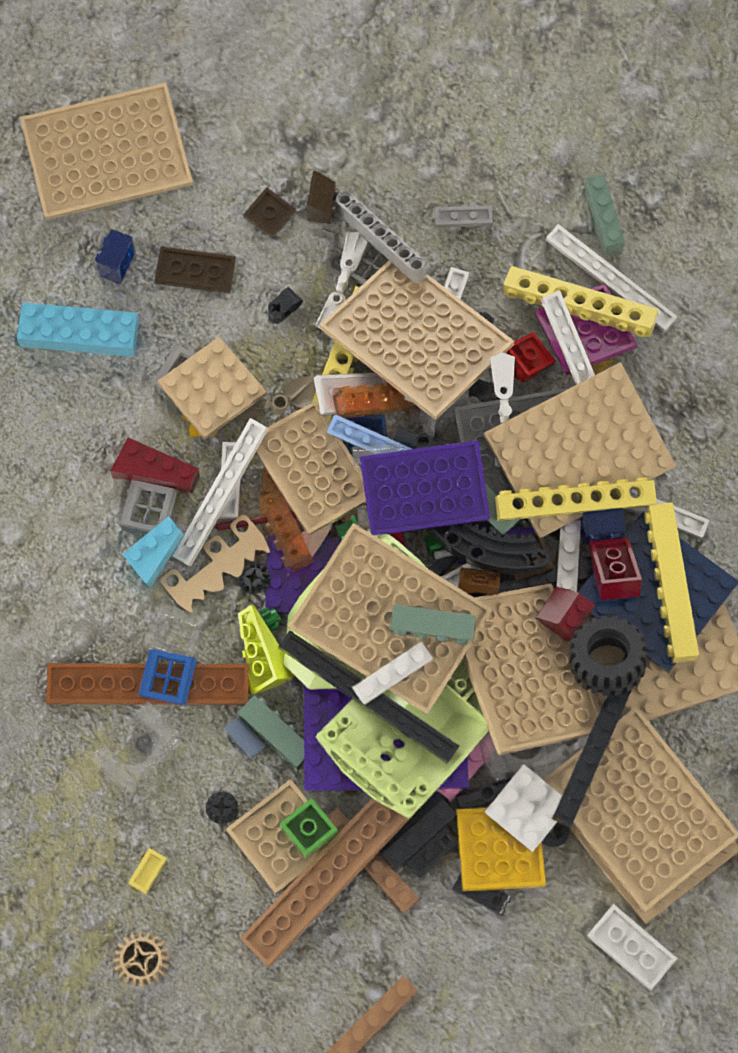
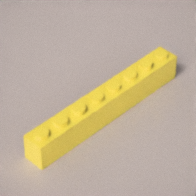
M673 502L649 505L644 516L645 523L649 524L650 531H648V541L653 545L651 559L656 564L654 569L655 580L659 581L657 595L658 599H662L663 606L660 607L661 618H665L666 626L663 628L664 636L669 641L667 655L671 657L672 663L696 661L699 651Z

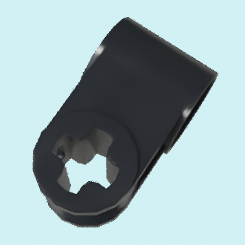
M290 287L285 288L269 303V320L275 324L283 322L302 305L303 299Z

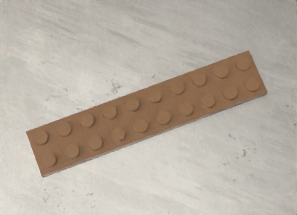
M372 798L246 931L240 940L270 968L410 818Z

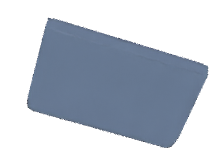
M240 717L224 727V731L251 760L266 747L262 740Z

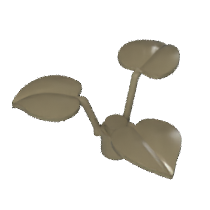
M300 377L291 380L284 388V395L274 396L272 401H269L262 407H260V399L238 415L237 418L243 421H249L250 418L255 420L258 411L271 406L272 411L279 414L280 420H282L288 403L293 402L298 408H303L312 403L316 392L314 377Z

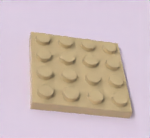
M217 337L157 381L159 386L205 440L267 395L266 390L220 337Z
M291 779L226 828V831L275 894H278L292 883L335 838L333 837L308 859H305L280 829L279 824L308 801Z

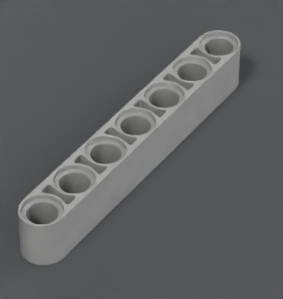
M341 192L337 195L338 213L412 281L421 282L426 278L425 261L418 253L351 193Z

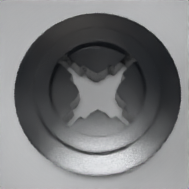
M258 563L243 569L242 575L239 576V584L243 591L248 594L261 593L270 583L269 571L265 566L263 567ZM256 574V576L260 579H255L252 583V581L249 578L254 577V575Z
M224 791L214 793L208 798L206 803L207 816L217 824L231 822L238 813L237 800L232 794ZM223 800L224 805L230 808L224 809L222 816H220V811L216 806H219Z
M557 822L553 828L561 830L556 833V839L552 834H547L542 840V844L550 848L563 845L569 837V827Z

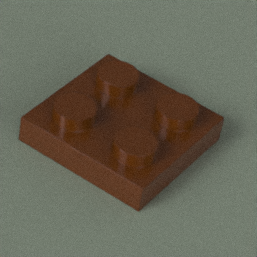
M461 567L458 588L466 593L480 592L487 596L498 595L501 572Z

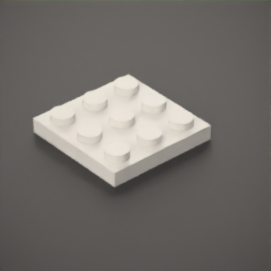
M523 764L485 813L533 852L557 823L552 820V817L562 795Z

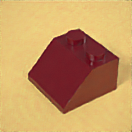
M556 587L535 619L568 642L573 638L575 631L580 629V626L584 623L595 604L578 592Z

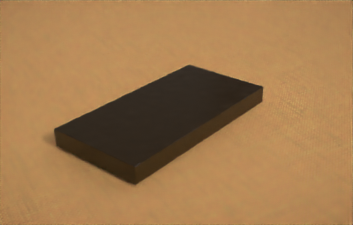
M160 246L154 282L159 285L230 294L236 256Z

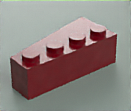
M129 437L110 470L114 479H126L130 482L136 480L192 493L200 477L199 468Z

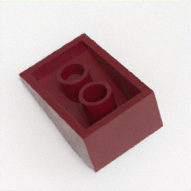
M629 538L589 541L596 588L600 600L640 597L642 578Z

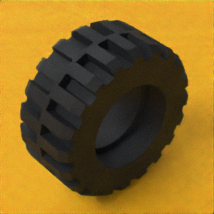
M601 616V619H596L595 617L590 619L588 624L584 622L580 626V630L575 631L570 642L569 660L574 679L577 683L582 682V687L585 690L591 689L592 693L596 695L604 693L603 696H610L611 693H615V696L621 695L624 690L626 692L632 690V685L637 686L641 678L644 677L647 667L648 648L643 633H639V628L633 624L631 626L630 621L623 619V621L619 620L617 616H613V618ZM610 645L620 648L628 657L618 665L602 666L595 663L589 655L598 647Z

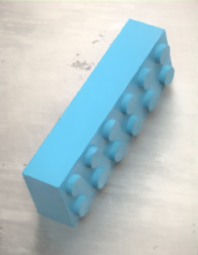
M22 302L17 340L20 347L135 357L139 328L138 313Z

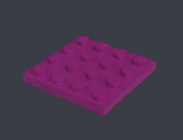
M605 284L592 288V290L611 295ZM544 307L535 310V316L565 375L571 374ZM570 315L591 366L637 348V343L629 331H620L609 325L603 326L598 322L583 320L578 316Z

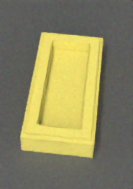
M149 848L128 884L147 894L167 858Z

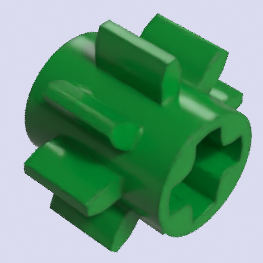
M265 607L259 611L260 616L271 633L279 629L278 623L281 622V619L274 608L268 610Z

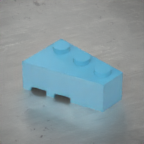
M168 516L122 555L146 585L152 588L154 581L165 568V564L176 551L184 533Z

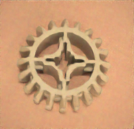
M139 931V938H136L134 933H131L133 939L131 941L127 937L123 938L127 944L125 946L122 943L118 944L122 951L114 952L120 958L113 959V962L120 964L114 968L116 972L122 970L118 977L122 979L127 976L124 981L125 984H129L133 980V988L140 982V988L143 989L145 986L144 982H147L148 986L152 987V979L159 983L160 980L157 975L160 974L162 977L166 975L161 969H169V966L163 962L170 961V957L163 956L169 951L167 948L161 949L165 945L163 941L157 944L159 939L157 935L151 940L150 932L146 934V938H143V932ZM140 944H149L157 951L143 952ZM134 946L135 954L133 958L125 962L127 952ZM138 951L144 958L147 957V960H144L145 969L139 962H136L139 956ZM158 957L156 968L152 973H149V963ZM138 967L142 970L144 976H134L127 969Z

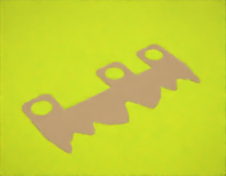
M241 515L230 525L233 532L240 539L229 548L218 535L204 544V550L213 561L188 581H185L176 569L170 570L161 578V584L172 598L189 613L193 612L191 607L193 599L204 600L203 590L214 592L224 589L223 572L239 577L244 568V558L254 561L255 550H264L270 553L264 536L247 515ZM241 520L248 522L249 527L245 532H239L236 529V524ZM214 541H218L222 545V549L218 553H212L209 549L210 544ZM169 575H176L179 582L176 586L170 587L167 585L166 579Z

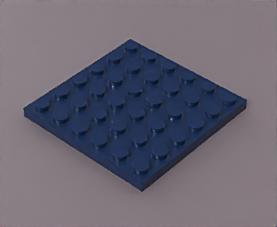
M643 511L622 537L629 538L642 578L640 597L600 600L594 573L578 593L595 604L589 614L591 617L601 619V616H607V618L617 616L619 620L623 621V619L630 621L631 626L633 624L639 628V633H643L648 648L647 658L669 674L676 663H672L671 657L667 655L669 641L664 636L663 628L666 626L665 618L662 619L660 607L663 606L662 599H658L657 595L659 581L655 580L654 569L656 564L651 559L653 545L648 541V531H650L649 524L645 523V512ZM679 538L697 638L736 588L738 580Z

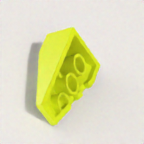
M250 605L238 613L241 638L244 639L245 651H242L243 658L246 657V663L249 664V689L251 695L281 686L294 678V675L283 664L284 652L278 649L279 644L255 606Z

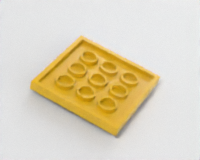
M488 808L456 810L463 891L546 886L542 841L532 852L487 815L485 811Z

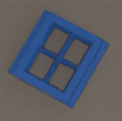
M150 649L138 695L186 706L197 659ZM159 658L170 660L166 675L156 673ZM174 661L184 663L181 678L170 676ZM154 677L165 679L162 693L151 691ZM169 680L180 682L177 696L166 694Z

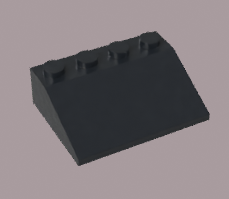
M434 792L378 853L397 873L409 859L444 827L451 824L456 819L457 813L443 798Z

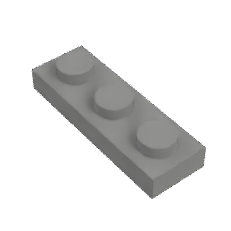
M492 205L435 207L436 228L493 225Z

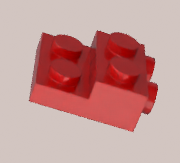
M534 332L514 341V345L506 352V354L515 357L514 378L520 380L522 384L537 377L539 372L553 366L556 362Z

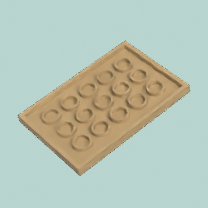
M316 401L267 427L269 429L255 452L309 536L366 504L361 469L342 440L326 433L330 422L325 415H321Z

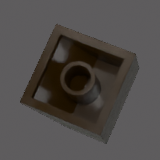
M313 171L307 201V219L311 222L330 224L331 218H335L336 207L333 205L334 200H336L339 194V189H336L335 181L318 171Z

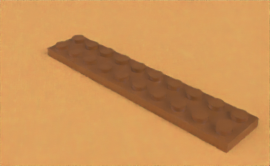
M48 663L46 704L178 705L138 695L146 664ZM158 664L156 673L166 675L169 664ZM173 664L170 676L181 678L184 664ZM196 664L186 705H245L249 698V664ZM154 677L151 691L162 693L165 679ZM169 680L166 694L177 696L180 682Z

